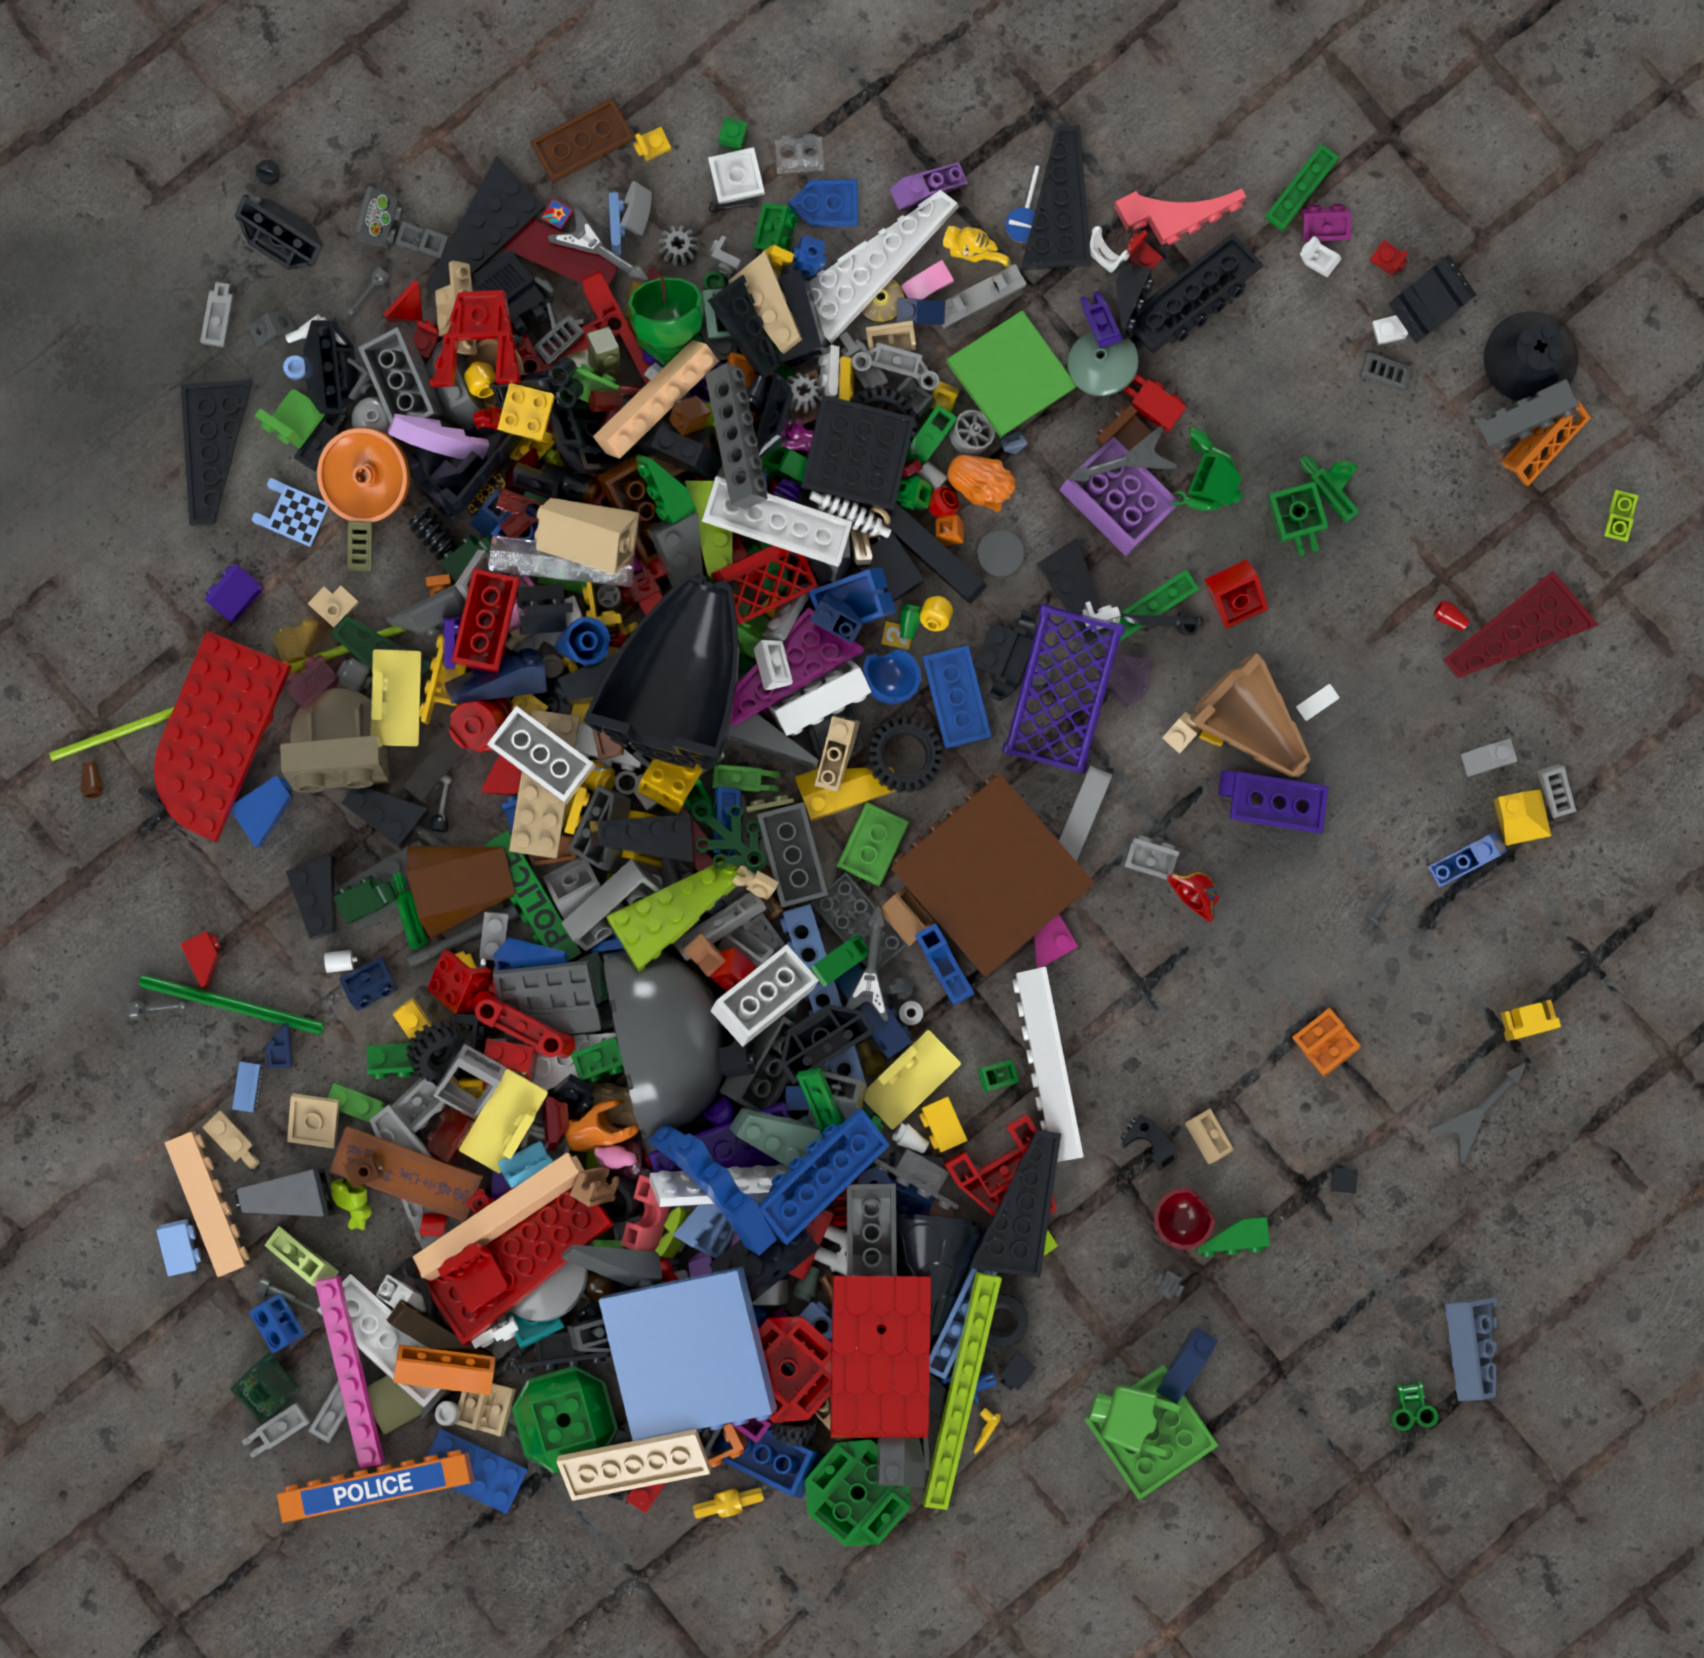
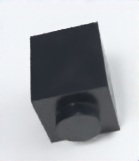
M1015 1352L999 1373V1376L1002 1377L1000 1382L1011 1391L1014 1387L1019 1391L1036 1369V1366L1018 1352Z

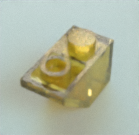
M309 618L299 622L300 626L292 629L290 626L283 627L277 630L278 634L272 635L282 662L290 664L308 657L322 628L318 620L313 621V618Z

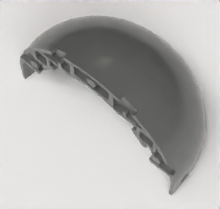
M625 950L603 954L609 999L612 1005L618 1045L642 1138H650L659 1128L666 1124L677 1131L683 1130L702 1117L703 1112H707L725 1082L726 1076L719 1071L718 1048L729 1046L730 1036L728 1032H725L717 1025V1018L711 1012L718 997L698 970L672 953L662 950L661 955L647 963L645 969L641 972H638Z

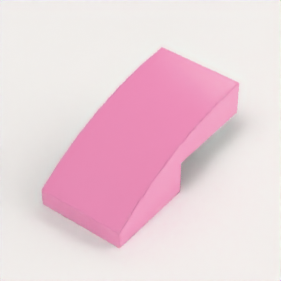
M943 260L905 282L901 285V288L907 298L928 299L933 296V293L952 284L954 279Z

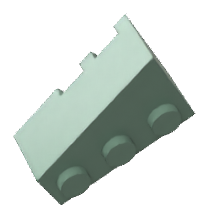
M746 1108L740 1110L729 1127L737 1137L788 1168L789 1163L793 1159L801 1158L807 1153L806 1147L816 1139L821 1131L812 1122L774 1116L770 1113Z

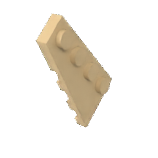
M764 251L728 282L731 283L744 274L747 281L745 286L748 293H752L755 301L753 306L757 316L762 318L764 330L779 350L785 354L799 343L802 337L789 310L785 295L780 288L768 253Z

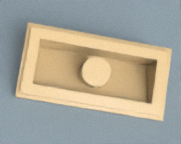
M1211 1109L1204 1111L1185 1123L1208 1164L1234 1151Z

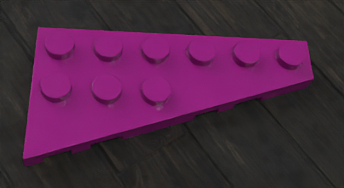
M808 607L795 621L787 638L782 640L793 683L771 690H764L758 664H756L738 683L730 724L733 727L851 660L864 652L863 647L855 641L851 644L811 622L814 611Z

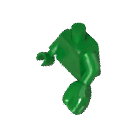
M1189 427L1188 430L1191 436L1190 446L1198 454L1203 455L1187 493L1191 495L1190 498L1186 497L1184 492L1177 491L1173 494L1179 495L1181 502L1171 501V504L1174 506L1187 504L1189 508L1211 511L1218 510L1221 506H1230L1232 502L1238 503L1243 497L1242 491L1238 489L1242 478L1236 470L1232 456L1213 446L1212 441L1210 442L1208 435L1204 431L1195 427Z

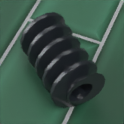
M428 507L417 513L409 521L408 525H411L410 530L412 532H417L416 537L418 539H423L422 543L424 546L430 545L429 552L436 553L435 558L441 560L444 554L451 549H455L458 544H453L456 538L455 535L447 537L450 531L449 528L440 529L443 521L435 524L436 514L428 516L431 510Z

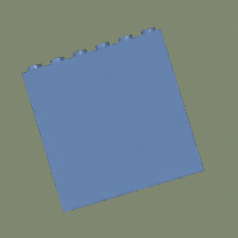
M743 1266L612 1293L599 1299L632 1441L697 1429L699 1433L702 1431L701 1428L710 1427V1430H717L725 1427L724 1424L733 1422L734 1426L745 1424L748 1422L747 1419L751 1418L762 1421L771 1418V1414L777 1410Z

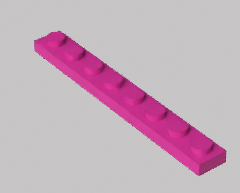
M341 1277L318 1279L315 1281V1286L359 1468L382 1465L385 1459Z

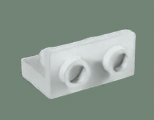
M1089 601L1085 603V609L1082 610V615L1113 623L1120 622L1121 615L1118 607L1112 608L1111 605L1098 609V613L1094 614ZM1096 626L1097 630L1103 628V627H1100V626Z

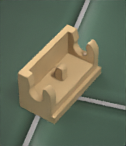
M913 321L866 327L868 351L875 348L876 343L909 352L916 351Z

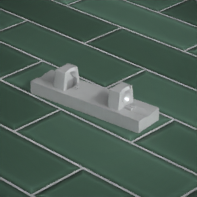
M1016 264L945 300V324L941 325L943 330L1025 287L1026 282ZM993 282L997 283L999 292L997 291Z
M749 892L681 936L674 942V945L685 961H687L690 957L683 949L698 935L702 934L713 944L741 925L747 930L753 926L751 919L767 908L759 897Z

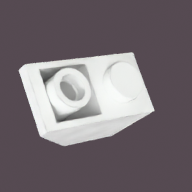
M388 1274L386 1275L376 1294L378 1298L393 1308L402 1299L427 1313V1308L420 1291Z

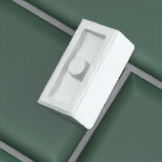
M761 640L754 648L764 690L791 685L793 680L783 642Z

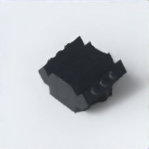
M1449 254L1427 271L1419 280L1396 296L1389 303V306L1417 344L1449 320L1477 294Z

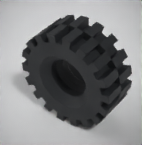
M441 1020L440 1024L437 1021H433L432 1026L429 1027L427 1024L422 1026L424 1030L421 1032L417 1030L414 1033L416 1037L410 1038L409 1043L411 1045H407L406 1048L408 1052L406 1053L407 1058L417 1075L423 1080L426 1079L427 1082H432L433 1079L436 1082H440L463 1045L466 1044L470 1047V1043L461 1028L452 1021L448 1024L446 1020ZM444 1046L440 1051L433 1053L437 1048ZM458 1067L457 1070L455 1071V1073H454L455 1076H456L457 1074H459L458 1069H459L460 1067Z

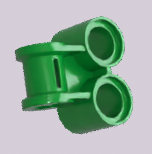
M1417 1381L1416 1384L1410 1385L1396 1384L1397 1399L1400 1407L1394 1408L1389 1415L1391 1425L1402 1431L1409 1430L1413 1426L1414 1420L1423 1427L1434 1426L1438 1421V1413L1435 1408L1424 1404L1422 1382ZM1429 1409L1431 1412L1430 1420L1422 1422L1420 1419L1421 1412ZM1405 1412L1407 1422L1404 1425H1398L1396 1422L1397 1415Z

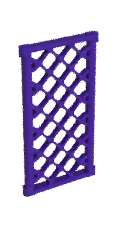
M1041 604L1038 612L1040 618L1007 742H1004L1002 752L1085 774L1088 766L1086 763L1119 640L1124 635L1126 626ZM1050 614L1067 619L1059 624H1055L1049 618ZM1072 620L1090 625L1082 630H1078ZM1065 623H1070L1075 630V634L1068 638H1063L1058 630V627ZM1096 626L1111 629L1112 633L1101 636ZM1089 629H1094L1099 639L1091 644H1086L1081 634ZM1055 631L1061 641L1053 646H1048L1043 641L1045 633ZM1074 637H1079L1084 645V648L1077 652H1072L1067 645V641ZM1098 643H1102L1107 648L1106 655L1097 659L1093 656L1090 648ZM1060 645H1064L1069 656L1058 661L1052 650ZM1083 651H1087L1093 661L1082 667L1077 662L1075 656ZM1049 653L1055 663L1043 669L1038 664L1039 655ZM1072 659L1078 670L1067 675L1063 671L1061 664ZM1095 665L1101 671L1100 677L1090 681L1085 675L1084 670ZM1057 667L1062 673L1063 678L1052 683L1047 677L1046 672ZM1080 673L1087 683L1075 689L1069 678ZM1044 676L1049 686L1041 691H1037L1031 686L1034 677ZM1062 682H1067L1072 692L1064 697H1060L1054 687ZM1085 688H1090L1095 693L1093 701L1083 703L1078 692ZM1047 690H1052L1057 697V701L1046 705L1041 699L1040 694ZM1071 696H1075L1080 703V707L1073 711H1069L1063 703L1065 699ZM1038 698L1043 708L1035 713H1031L1026 708L1028 699ZM1056 704H1061L1066 714L1058 719H1054L1049 712V708ZM1079 710H1084L1089 715L1087 723L1077 725L1072 718V714ZM1042 712H1046L1051 719V723L1044 727H1040L1034 719L1036 715ZM1065 718H1069L1075 727L1067 733H1063L1057 725L1059 721ZM1027 720H1031L1037 728L1035 732L1029 735H1025L1020 730L1021 723ZM1050 726H1055L1060 736L1052 741H1048L1043 734V730ZM1078 732L1083 737L1081 745L1071 747L1066 740V736ZM1036 734H1040L1045 741V745L1038 749H1034L1028 741L1030 737ZM1059 740H1063L1069 749L1061 755H1057L1051 747L1052 744ZM1025 742L1031 752L1017 749L1015 745ZM1044 748H1049L1054 758L1037 754V752ZM1072 754L1077 761L1075 764L1060 760V758Z

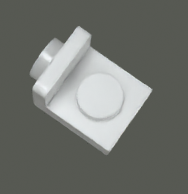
M1396 315L1371 323L1378 346L1405 339L1408 335L1407 330Z

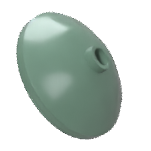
M1092 331L1086 333L1077 340L1069 353L1068 370L1071 379L1080 390L1093 396H1110L1122 391L1132 382L1138 370V353L1133 342L1128 337L1126 340L1123 339L1120 332L1122 341L1099 348ZM1099 354H1105L1102 359L1097 358Z

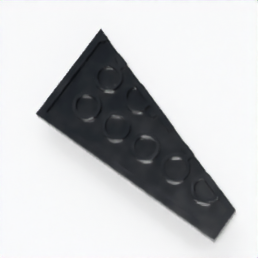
M1080 125L1056 127L1020 271L1091 266Z
M497 156L426 284L427 288L434 295L436 290L450 285L449 262L458 261L469 264L472 277V274L479 271L505 244L545 209V205Z
M252 379L181 385L190 526L215 524L251 391Z
M1035 1130L968 1268L1036 1278L1041 1277L1061 1133Z

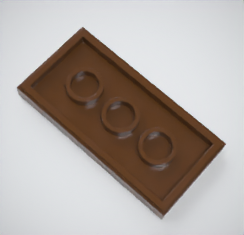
M610 98L531 140L530 144L553 184L634 141L635 138L614 99Z

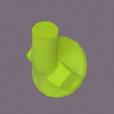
M551 448L543 459L560 467L565 466L561 452L558 449L555 451Z

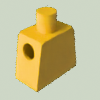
M414 997L393 1011V1016L409 1039L416 1037L414 1033L417 1030L423 1031L422 1026L426 1024L428 1027L432 1026V1023Z

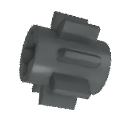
M1168 1270L1164 1275L1158 1273L1153 1282L1158 1285L1155 1291L1170 1300L1173 1295L1179 1297L1184 1289L1180 1285L1182 1278Z

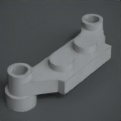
M876 343L875 348L867 352H859L851 360L852 368L858 372L866 371L871 366L913 378L918 382L919 387L926 391L935 389L939 384L938 375L933 371H929L921 360L923 355L885 344ZM857 359L862 361V366L857 364ZM925 378L929 380V386L925 384Z

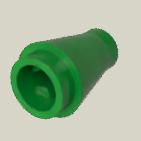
M904 604L903 610L900 609V638L914 640V635L920 623L921 607Z

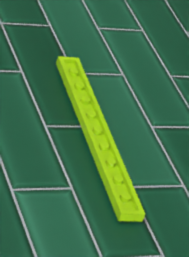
M976 1272L922 1502L924 1507L948 1510L1002 1279L998 1275Z

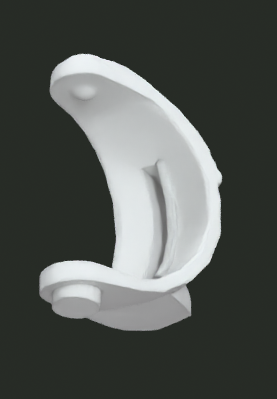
M1096 226L1092 229L1090 255L1112 273L1124 260L1126 261L1129 258L1130 252L1125 250L1120 256L1115 254L1104 242L1102 228Z

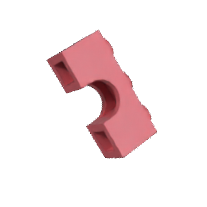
M639 1175L633 1198L644 1203L645 1211L643 1217L638 1222L626 1223L621 1246L632 1250L656 1252L655 1249L659 1246V1241L662 1238L665 1228L663 1225L667 1221L670 1206L660 1207L649 1182L650 1177Z

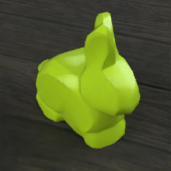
M345 1177L341 1180H334L331 1183L332 1198L338 1207L350 1212L351 1218L348 1222V1227L351 1230L356 1228L365 1230L366 1220L372 1213L367 1203V1187L361 1185L352 1188L350 1180Z

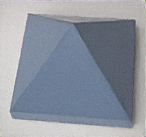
M1021 431L999 437L1004 451L1017 454L1027 445Z

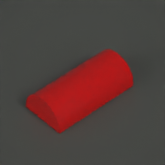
M473 568L451 660L453 663L485 672H499L521 580L519 577Z

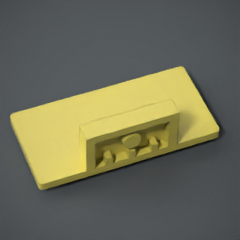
M373 650L370 736L377 735L384 746H418L420 651Z
M927 1030L866 1089L864 1101L893 1130L943 1083L961 1063L930 1030Z
M507 1068L501 1082L481 1110L461 1144L459 1151L497 1173H501L498 1161L506 1157L512 1158L534 1121L536 1113L546 1098L548 1091Z

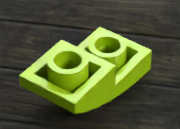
M1614 489L1605 526V537L1628 542L1639 495Z
M677 1207L669 1213L668 1220L663 1225L669 1233L660 1239L659 1246L655 1249L661 1257L673 1258L679 1250L683 1241L673 1235L692 1213L690 1209Z

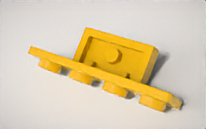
M443 634L438 636L436 648H439L437 657H433L430 670L433 671L431 680H428L425 686L426 702L421 704L419 710V717H422L421 721L428 725L430 724L435 702L457 707L459 703L451 704L444 683L467 673L468 667L455 664V669H445L443 665Z

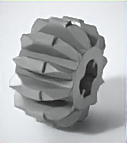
M681 225L679 231H676L675 227L671 226V234L664 231L662 234L665 239H659V245L663 246L659 249V252L663 255L666 254L664 257L666 262L673 258L674 266H677L678 260H681L682 264L686 265V257L694 260V255L691 252H698V247L694 245L698 242L697 237H691L693 234L691 229L684 233V226ZM679 242L682 245V249L678 250L675 243Z
M798 372L795 378L789 376L787 379V384L794 394V412H798L799 408L802 407L803 412L807 413L809 407L815 409L817 407L816 402L821 401L822 396L818 393L822 391V387L815 386L818 382L817 378L812 381L809 380V373H806L805 377L802 378L801 373ZM800 389L805 391L804 396L799 395Z

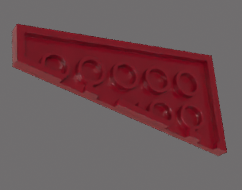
M1551 571L1442 661L1458 679L1597 627L1598 624L1557 574Z

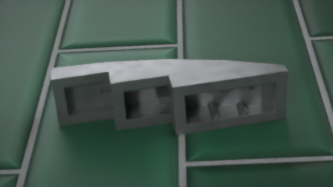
M736 886L730 893L723 895L721 898L729 906L748 893L741 886ZM762 912L751 919L753 926L747 930L774 950L770 956L772 957L785 946V943Z

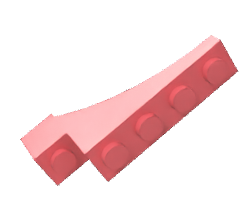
M1241 188L1228 195L1211 200L1178 203L1147 198L1135 191L1117 200L1114 208L1127 232L1132 229L1134 231L1142 229L1147 225L1146 222L1148 221L1160 244L1168 243V245H1171L1181 239L1180 235L1186 232L1192 234L1201 229L1203 223L1207 221L1210 223L1216 222L1222 218L1224 212L1228 210L1231 213L1237 211L1243 206L1242 203H1244L1246 195Z

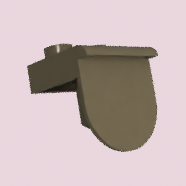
M333 688L313 695L299 708L291 726V743L280 744L282 774L294 792L309 793L340 787L365 788L373 784L390 783L387 746L381 744L377 735L370 736L371 699L360 692L356 693L350 689Z

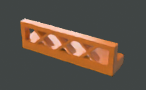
M1579 400L1580 407L1576 408V411L1579 412L1581 417L1575 424H1572L1574 415L1564 418L1562 415L1554 419L1555 424L1545 429L1539 426L1532 430L1534 434L1520 440L1501 461L1505 468L1517 474L1524 485L1529 486L1591 418ZM1564 429L1563 437L1556 441L1557 433ZM1545 447H1548L1547 454L1543 458H1540L1541 451ZM1529 464H1532V470L1526 476L1523 471Z

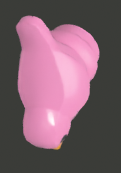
M619 1145L597 1147L594 1151L597 1163L607 1168L619 1169L623 1166H631L637 1163L636 1155L626 1151L625 1148Z

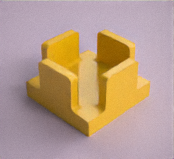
M1551 1000L1501 1013L1506 1041L1561 1027L1559 1018H1556Z

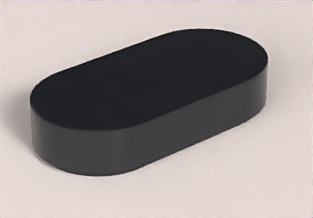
M819 560L808 562L818 586L826 584L831 579L832 571L827 563ZM789 569L788 571V578L790 582H792V578L795 572L791 569ZM799 573L796 585L809 583L806 576Z

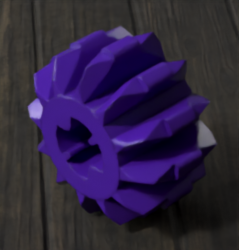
M783 478L772 495L797 503L802 489L793 480Z

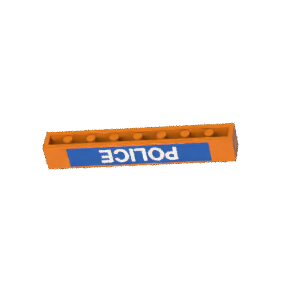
M461 1449L447 1452V1457L438 1458V1454L423 1457L424 1462L415 1463L414 1459L400 1462V1467L391 1468V1464L376 1467L377 1472L368 1473V1470L364 1469L353 1472V1477L345 1478L344 1474L330 1477V1482L321 1483V1479L306 1482V1487L298 1488L297 1484L283 1487L284 1491L277 1494L282 1523L472 1483L475 1479L469 1452L462 1453Z

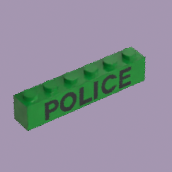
M506 831L484 844V847H505L516 889V894L509 898L514 906L519 904L523 912L520 913V916L526 926L531 924L535 932L532 936L537 945L543 944L545 947L565 951L569 963L583 955L578 945L572 941L563 927L562 918L525 856L521 853L509 851L512 834Z

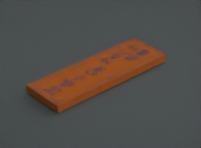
M346 1126L330 1169L331 1173L349 1179L344 1166L350 1161L375 1152L376 1156L381 1157L385 1170L382 1172L384 1175L380 1179L364 1185L463 1222L468 1219L471 1208H467L466 1200L475 1195V1191L479 1188L483 1176Z

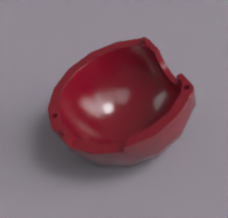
M1188 1187L1177 1188L1166 1193L1157 1203L1154 1213V1225L1160 1239L1168 1246L1180 1250L1195 1249L1204 1244L1212 1235L1216 1218L1208 1205L1193 1189Z

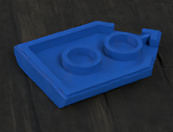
M857 179L810 180L787 203L811 227L858 226Z

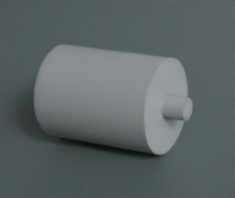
M929 461L916 474V476L921 477L922 480L934 486L933 491L940 486L947 487L944 484L948 477Z

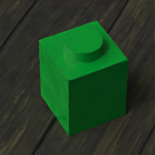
M725 117L718 137L719 146L733 151L742 150L748 133V123Z

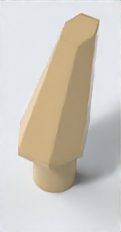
M520 628L510 632L512 636L506 641L505 645L512 650L518 642L523 643L531 634L521 635Z

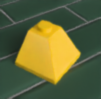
M1541 790L1520 792L1494 799L1505 846L1551 836Z

